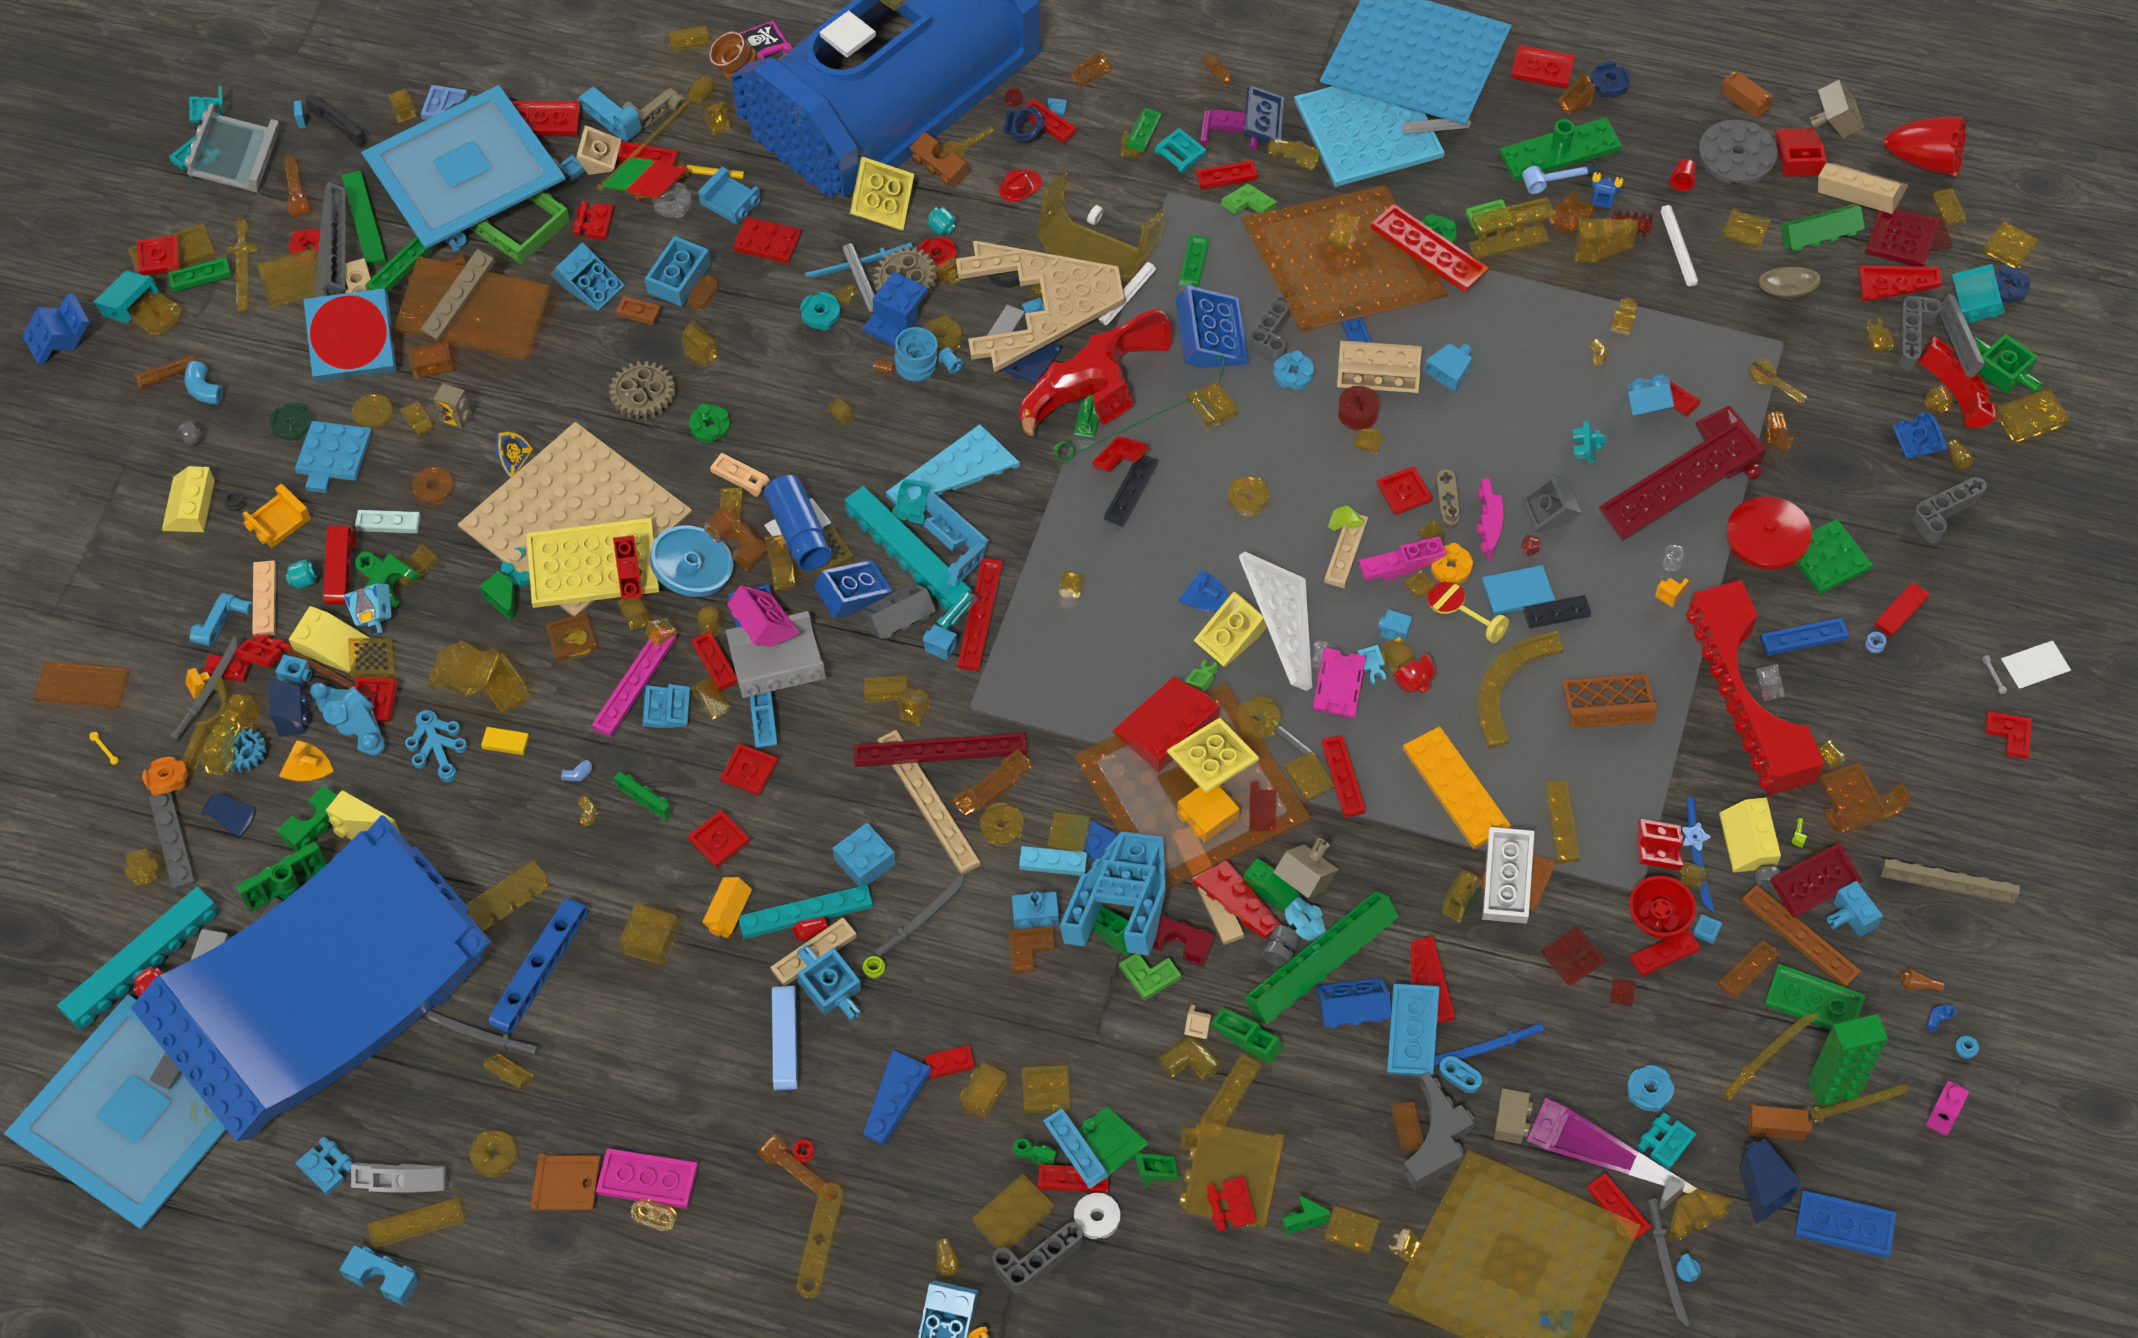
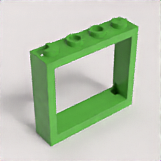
M541 191L528 199L553 215V217L521 246L484 220L469 227V229L519 264H522L564 227L570 219L568 210L564 207L563 203H558L550 194H545Z

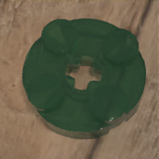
M299 403L284 404L285 407L275 409L270 417V425L275 437L288 441L303 440L312 422L306 407ZM291 419H294L295 421L292 424L286 423L287 421H291Z

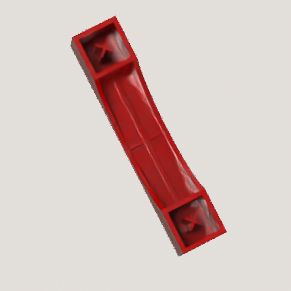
M1742 580L1695 592L1686 612V618L1688 623L1692 624L1694 628V637L1701 644L1704 659L1709 662L1711 676L1716 678L1719 694L1726 701L1727 712L1734 719L1735 730L1742 737L1743 748L1745 752L1749 753L1751 767L1754 771H1757L1759 785L1761 789L1765 790L1767 796L1816 783L1825 763L1808 726L1789 723L1772 715L1752 698L1742 682L1738 669L1737 652L1740 645L1751 635L1758 615Z

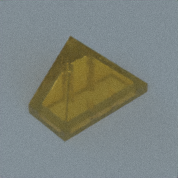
M709 677L690 687L712 719L731 709Z

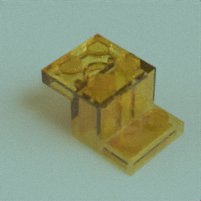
M463 640L451 644L448 648L440 650L437 654V663L428 675L430 680L427 686L435 690L445 685L461 696L467 697L485 688L500 651L491 648L481 652Z

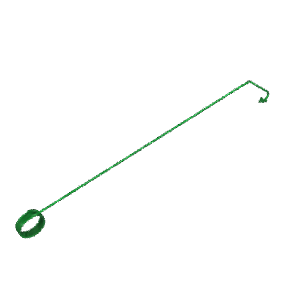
M1220 354L1217 355V359H1220L1221 356L1224 358L1223 364H1222V368H1221V372H1220V376H1219V380H1218V383H1217L1216 385H1214V386H1212V387H1210V388L1204 390V391H1207V390H1209V389H1211V388H1213V387H1215V386H1217V385L1219 384V381H1220V378H1221V373H1222V370H1223V365H1224V362H1225V357H1224L1223 355H1220ZM1201 391V392H1199V393H1197V394H1195V395H1193V396H1191V397H1189V398H1187V399H1185V400H1183V401H1181V402H1179V403H1177V404H1175V405H1173V406H1171V407H1169V408H1172V407H1174V406H1176V405H1178V404H1180V403H1182V402H1184V401H1186V400H1188V399H1190V398H1192V397H1194V396H1196V395H1198V394H1200V393H1202V392H1204V391ZM1166 408V409H1164V410H1162V411H1160V412H1158V413H1156V414H1154V415H1152V416H1150V417H1148V418H1146V419H1143V420L1139 421V422L1136 423V424H1133V425H1131V426H1129V427H1127V428H1125V429H1123V430H1121V431H1119V432H1117V433H1115V434H1113V435H1110V436L1104 438V439L1101 440V441H1104V440H1106V439H1108V438H1110V437H1112V436H1114V435H1116V434H1118V433H1120V432H1122V431H1124V430H1126V429H1128V428H1130V427H1132V426H1134V425H1137V424H1139V423H1141V422H1143V421H1145V420H1147V419H1149V418H1151V417H1153V416H1155V415H1157V414H1159V413H1161V412H1163V411H1165V410H1167V409H1169V408ZM1061 441L1054 447V455L1057 459L1066 461L1071 459L1073 455L1101 441L1075 453L1073 446L1069 442ZM1062 444H1069L1071 448L1069 456L1059 458L1057 455L1058 447Z

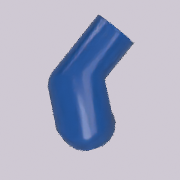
M1942 1005L1933 1008L1926 1028L1930 1031H1937L1940 1021L1955 1016V1007L1953 1005Z

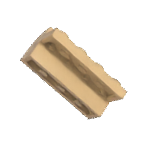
M1340 341L1337 387L1418 393L1422 346Z

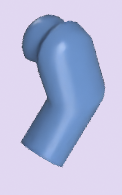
M584 760L574 770H562L561 779L565 781H583L592 771L591 762Z

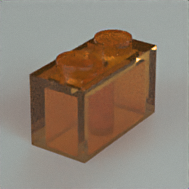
M447 340L408 348L414 379L454 371Z

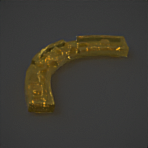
M1557 631L1530 637L1514 644L1511 649L1503 654L1501 653L1487 669L1479 689L1477 713L1488 749L1508 745L1510 741L1500 713V695L1506 682L1514 672L1525 664L1543 657L1563 653L1564 648Z

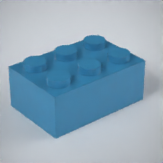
M674 236L645 277L647 293L682 307L711 265L709 249Z

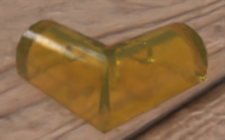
M1187 1036L1157 1058V1061L1171 1077L1190 1065L1199 1077L1205 1081L1221 1069V1064L1203 1043L1194 1036Z

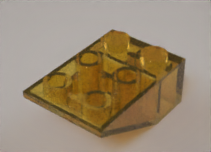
M1579 218L1574 241L1575 262H1597L1634 247L1639 220Z

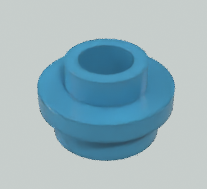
M1963 1036L1957 1040L1955 1049L1960 1057L1968 1059L1977 1055L1979 1045L1974 1038ZM1964 1044H1968L1971 1049H1967Z

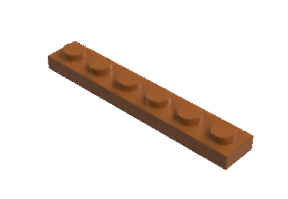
M1758 885L1753 887L1742 898L1741 903L1842 987L1847 988L1859 976L1861 970L1797 917L1792 918L1785 907Z

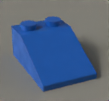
M873 560L823 570L814 585L815 590L834 618L851 615L893 592Z

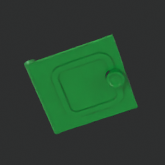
M1105 1107L1093 1118L1086 1119L1083 1126L1078 1129V1132L1108 1175H1111L1139 1151L1148 1146V1142L1109 1107ZM1097 1128L1094 1132L1089 1133V1131Z

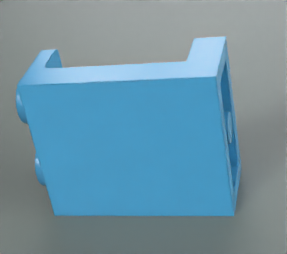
M723 166L698 191L701 205L736 225L742 219H745L748 212L757 206L761 200L758 187L755 186L751 190L729 177L728 169Z

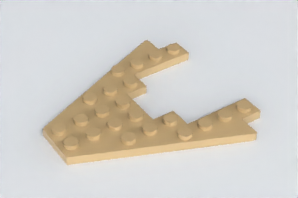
M973 241L975 256L956 259L959 279L1018 270L1020 286L1040 283L1045 311L1025 313L1028 330L968 339L971 359L992 357L994 372L1043 348L1045 345L1125 303L1118 266L980 241Z

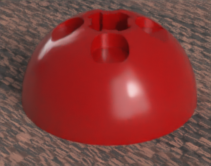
M1653 876L1644 879L1635 886L1629 899V911L1634 924L1640 931L1653 938L1669 939L1682 934L1689 928L1696 914V903L1691 891L1680 881L1667 876Z

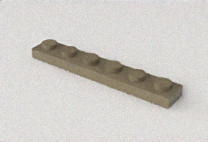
M1886 859L1880 877L2013 904L2020 890V886L2013 885L2010 882H1998L1986 877L1978 878L1968 876L1966 873L1948 872L1941 868H1928L1921 864L1903 863L1896 859Z

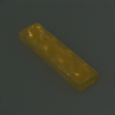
M1567 781L1545 782L1544 787L1557 864L1579 862L1580 855Z
M1243 1054L1240 1055L1199 1122L1197 1131L1215 1141L1218 1140L1260 1071L1262 1064Z
M457 1197L369 1223L367 1226L372 1247L377 1248L465 1222L460 1199Z

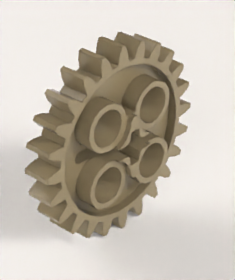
M909 246L906 247L905 251H902L901 247H899L898 253L891 250L892 256L889 257L885 254L886 261L880 260L881 267H875L877 273L873 276L877 292L894 271L927 287L928 293H932L930 286H936L934 280L938 279L936 275L938 271L933 259H931L929 254H925L923 249L918 251L917 247H914L912 251Z
M637 361V366L629 363V369L622 367L623 373L616 372L617 378H612V384L609 385V395L612 405H615L616 411L621 410V415L628 413V418L636 415L637 420L643 415L645 420H647L649 414L654 418L655 412L662 414V407L668 409V403H673L672 397L675 396L673 377L669 375L668 370L664 371L662 365L657 368L655 362L649 366L648 361L644 365Z

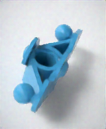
M323 683L312 685L310 693L315 698L319 711L323 713L327 723L335 725L343 735L351 736L356 734L358 736L357 750L376 756L384 750V741L372 711L374 705L354 686L349 690L334 689L325 686Z

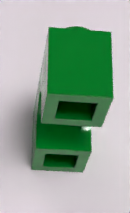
M323 785L308 800L315 815L307 821H300L292 815L277 830L281 841L295 852H298L303 846L313 843L320 835L326 833L331 825L326 809L337 795Z

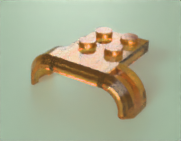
M1860 762L1821 775L1819 779L1838 812L1834 813L1832 808L1824 811L1826 821L1831 830L1835 832L1847 833L1892 817L1905 809L1911 798L1904 783L1897 784L1890 793L1880 798Z

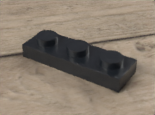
M1585 595L1527 606L1523 610L1529 629L1591 616V610Z

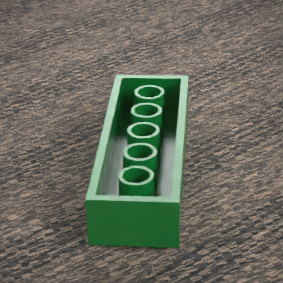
M1878 1014L1832 1026L1808 1079V1084L1817 1106L1823 1104L1831 1106L1840 1100L1847 1099V1101H1852L1860 1097L1888 1041Z

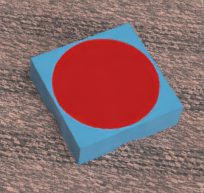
M385 289L303 299L312 377L316 382L346 379L356 375L370 376L397 372L394 344L390 333L389 299Z

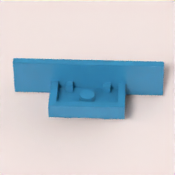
M933 491L928 493L925 510L933 517L926 519L923 526L944 543L946 547L954 550L967 545L970 548L974 547L979 541L986 545L988 544L989 540Z

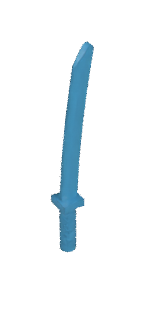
M911 242L886 251L883 247L880 248V253L859 260L861 265L881 259L886 261L884 255L892 256L891 250L898 253L899 247H901L902 251H905L907 246H909L910 250H913ZM846 262L807 272L805 275L806 277H819L850 269L851 267Z

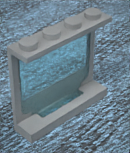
M210 103L208 110L203 112L202 125H198L197 139L192 141L190 149L192 152L185 159L188 175L257 192L279 133V121L271 119L268 127L214 114V104Z

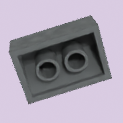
M916 583L907 585L859 609L860 614L873 634L880 639L893 636L894 632L899 629L904 630L911 627L912 623L917 620L928 619L931 617V613L936 611L927 588Z

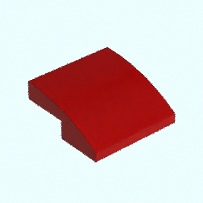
M1640 819L1638 821L1637 833L1639 864L1680 871L1683 867L1680 847L1684 843L1681 827L1679 825Z

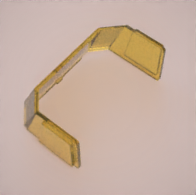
M1063 172L1047 185L1044 190L1037 236L1046 251L1052 255L1118 266L1121 282L1133 278L1141 270L1161 238L1165 219L1164 210L1160 209L1143 225L1138 248L1072 222L1062 206L1068 172Z

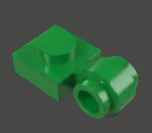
M1024 1138L1016 1140L1013 1145L1014 1155L1019 1159H1032V1163L1039 1165H1055L1056 1151H1053L1048 1146L1042 1145L1038 1147L1034 1145L1032 1148L1030 1141Z

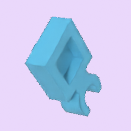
M1375 645L1358 650L1357 655L1366 656L1363 672L1370 671V683L1372 685L1375 684L1374 676L1379 675L1384 682L1386 674L1380 668L1384 667L1385 663L1379 646Z

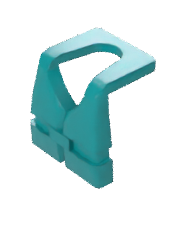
M219 86V98L189 97V119L191 123L202 121L203 112L208 110L210 103L214 104V106L219 105L220 114L216 112L214 114L223 116L221 86Z
M904 479L899 487L892 514L900 521L907 520L909 523L923 525L926 495L930 490V485ZM910 485L921 488V494L913 501L908 498L905 491Z

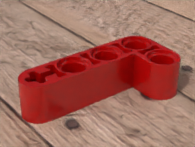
M328 525L324 575L325 605H347L344 595L349 593L351 549H355L357 543L356 532L350 525Z

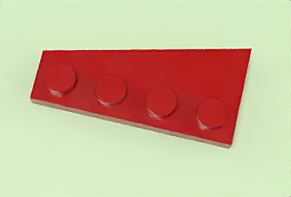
M1227 860L1193 879V886L1197 889L1199 887L1207 893L1206 896L1213 901L1217 900L1225 907L1224 910L1229 914L1233 913L1239 917L1242 924L1263 940L1272 934L1277 925H1281Z
M1433 936L1411 941V985L1439 987L1437 1024L1456 1020Z

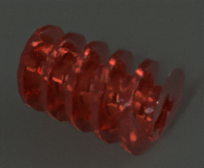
M1613 209L1610 224L1611 233L1614 234L1616 229H1618L1619 235H1622L1623 231L1626 230L1627 236H1630L1631 232L1634 231L1635 237H1638L1639 233L1642 232L1643 238H1646L1651 230L1653 214H1650L1647 219L1645 213H1642L1639 218L1638 212H1634L1631 217L1628 210L1623 216L1622 210L1619 209L1615 215Z

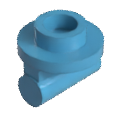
M1689 1254L1681 1256V1260L1676 1267L1677 1275L1687 1282L1696 1280L1701 1271L1699 1264L1694 1259H1691Z

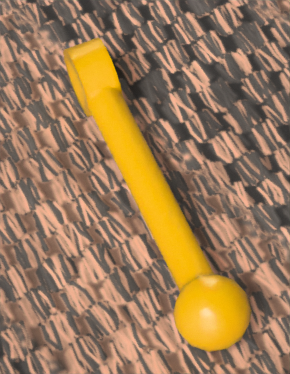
M90 733V739L96 741L110 758V763L116 765L119 759L113 756L100 741L98 733Z

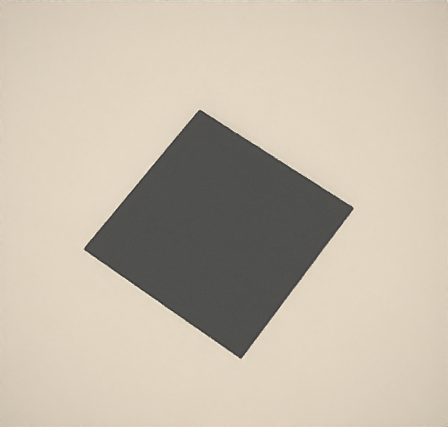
M1169 192L1137 273L1147 262L1153 264L1156 271L1124 306L1116 326L1123 325L1144 312L1160 308L1169 319L1172 335L1169 351L1127 352L1119 359L1118 364L1123 371V376L1130 390L1128 393L1132 396L1133 406L1105 426H1102L1098 419L1094 438L1074 435L1071 443L1074 453L1201 391L1204 392L1073 455L1071 459L1064 461L970 704L971 711L1140 757L1119 739L1112 730L1172 677L1184 682L1194 668H1202L1201 663L1205 659L1208 660L1209 667L1214 662H1217L1218 672L1214 674L1213 682L1204 693L1220 706L1219 718L1259 757V761L1228 779V782L1342 813L1333 781L1285 740L1270 729L1266 731L1264 724L1241 710L1242 705L1246 702L1266 715V717L1274 716V722L1297 738L1326 764L1321 740L1343 735L1366 809L1365 814L1357 815L1356 817L1472 848L1403 751L1404 744L1440 726L1510 823L1511 829L1534 831L1533 853L1548 860L1556 861L1553 871L1632 892L1635 886L1645 879L1648 865L1639 864L1637 846L1638 821L1645 819L1660 822L1703 657L1701 644L1694 637V628L1692 624L1688 623L1686 612L1695 592L1721 586L1731 549L1726 537L1728 520L1735 508L1743 503L1749 478L1745 475V471L1730 479L1725 477L1624 541L1621 540L1599 511V506L1703 443L1704 440L1696 426V421L1729 405L1759 439L1775 376L1771 380L1765 375L1768 371L1772 375H1776L1784 345L1783 342L1488 270L1485 276L1464 293L1398 247L1261 215L1247 210L1234 214L1221 206V204ZM1190 235L1209 237V245L1199 288L1239 297L1249 359L1247 365L1223 366L1219 384L1207 391L1204 390L1218 383L1222 366L1201 368L1185 364L1175 300L1186 287L1179 285V279ZM1286 286L1297 290V306L1278 333V336L1286 341L1285 354L1300 351L1314 365V376L1311 383L1301 390H1293V388L1289 387L1285 389L1278 385L1274 379V362L1254 354L1249 348L1251 331L1280 290ZM1358 308L1372 343L1422 346L1418 393L1337 387L1340 341H1348L1338 317L1339 312ZM1447 344H1452L1458 349L1463 344H1467L1472 349V353L1469 355L1472 358L1471 369L1456 392L1425 373L1426 360ZM1754 362L1757 365H1761L1762 369L1765 368L1763 374L1751 367ZM1296 369L1290 370V373L1294 372L1295 374H1297ZM1656 374L1669 375L1670 381L1698 398L1701 404L1688 417H1685L1672 407L1633 416L1628 395V384L1638 378H1643L1644 380L1652 379L1651 376ZM1588 420L1593 434H1595L1596 430H1600L1601 434L1607 437V443L1601 446V450H1596L1594 447L1595 462L1589 463L1587 458L1576 459L1574 455V446L1584 444V441L1575 443L1573 429L1583 427V421ZM1117 436L1145 443L1148 450L1144 455L1158 460L1153 474L1123 527L1104 520V515L1133 462L1121 459L1109 472L1095 469L1091 463ZM1069 448L1066 457L1069 456L1071 448ZM1414 466L1431 494L1432 502L1394 516L1376 485L1377 479ZM1444 469L1451 470L1456 477L1460 517L1458 525L1454 528L1445 527L1440 517L1438 493L1435 485L1438 473ZM1552 474L1567 479L1582 514L1566 525L1539 532L1536 531L1522 497ZM1490 478L1493 496L1502 495L1504 512L1499 544L1490 561H1487L1485 553L1481 552L1480 541H1482L1481 535L1478 536L1476 529L1477 523L1480 522L1482 500H1478L1477 488H1480L1481 479ZM1443 479V480H1442V481H1444V484H1448V483H1449V482H1447V479ZM1446 495L1445 499L1443 500H1446L1447 505L1449 506L1451 505L1452 499L1449 497V495ZM1349 506L1360 515L1367 516L1368 522L1345 588H1340L1324 583L1343 528L1341 527L1333 531L1328 527L1333 510ZM1440 536L1443 546L1457 543L1471 555L1473 561L1471 574L1467 580L1458 584L1465 593L1463 606L1491 622L1496 616H1493L1481 582L1482 577L1540 565L1544 567L1555 601L1585 595L1591 610V616L1529 629L1523 610L1501 614L1509 619L1508 628L1498 642L1491 643L1486 638L1488 626L1460 609L1444 614L1434 611L1427 602L1428 592L1436 584L1442 583L1433 576L1431 564L1391 580L1384 581L1382 577L1364 581L1358 563L1361 559L1398 551L1401 545ZM1247 552L1305 578L1312 674L1311 689L1305 691L1290 684L1268 627L1255 642L1226 667L1222 666L1194 641L1217 612L1198 610L1179 601V598L1201 570L1219 580L1229 597L1233 592H1236L1260 612L1261 610L1239 559L1240 554ZM1448 562L1447 564L1448 567H1456L1454 562ZM1668 578H1671L1681 584L1687 578L1689 580L1687 590L1673 608L1655 597L1657 587L1662 580L1666 582ZM1388 609L1412 616L1411 628L1405 645L1380 637L1381 629L1378 628L1381 616L1385 617ZM1375 645L1379 646L1385 663L1384 667L1380 669L1385 672L1386 680L1383 682L1382 678L1376 675L1374 676L1375 684L1372 685L1369 681L1370 671L1363 672L1354 719L1312 710L1324 647L1339 650L1341 655L1347 656L1349 653L1357 654V651ZM1429 654L1436 667L1435 679L1430 683L1431 688L1422 694L1419 691L1409 693L1400 689L1392 675H1395L1397 670L1413 660L1414 662H1420V656ZM1636 674L1648 675L1653 700L1658 708L1655 722L1569 728V715L1563 693L1562 680ZM1643 681L1632 684L1638 689L1644 686ZM1618 683L1611 685V687L1618 691L1623 687ZM1591 685L1589 687L1597 693L1602 689L1598 685ZM1576 686L1568 687L1575 694L1581 690ZM1627 689L1623 693L1631 699L1635 695V693L1630 691L1629 689ZM1608 691L1602 694V696L1609 700L1615 696ZM1586 692L1580 696L1588 702L1593 698V696ZM1641 696L1636 700L1638 703L1648 702ZM1618 698V699L1614 702V703H1616L1617 705H1618V704H1627V702L1623 701V700L1620 699V698ZM1598 699L1593 703L1595 706L1606 705ZM1576 701L1572 707H1584V705ZM1172 760L1168 764L1173 767L1181 768L1175 760ZM1487 843L1475 849L1487 852Z

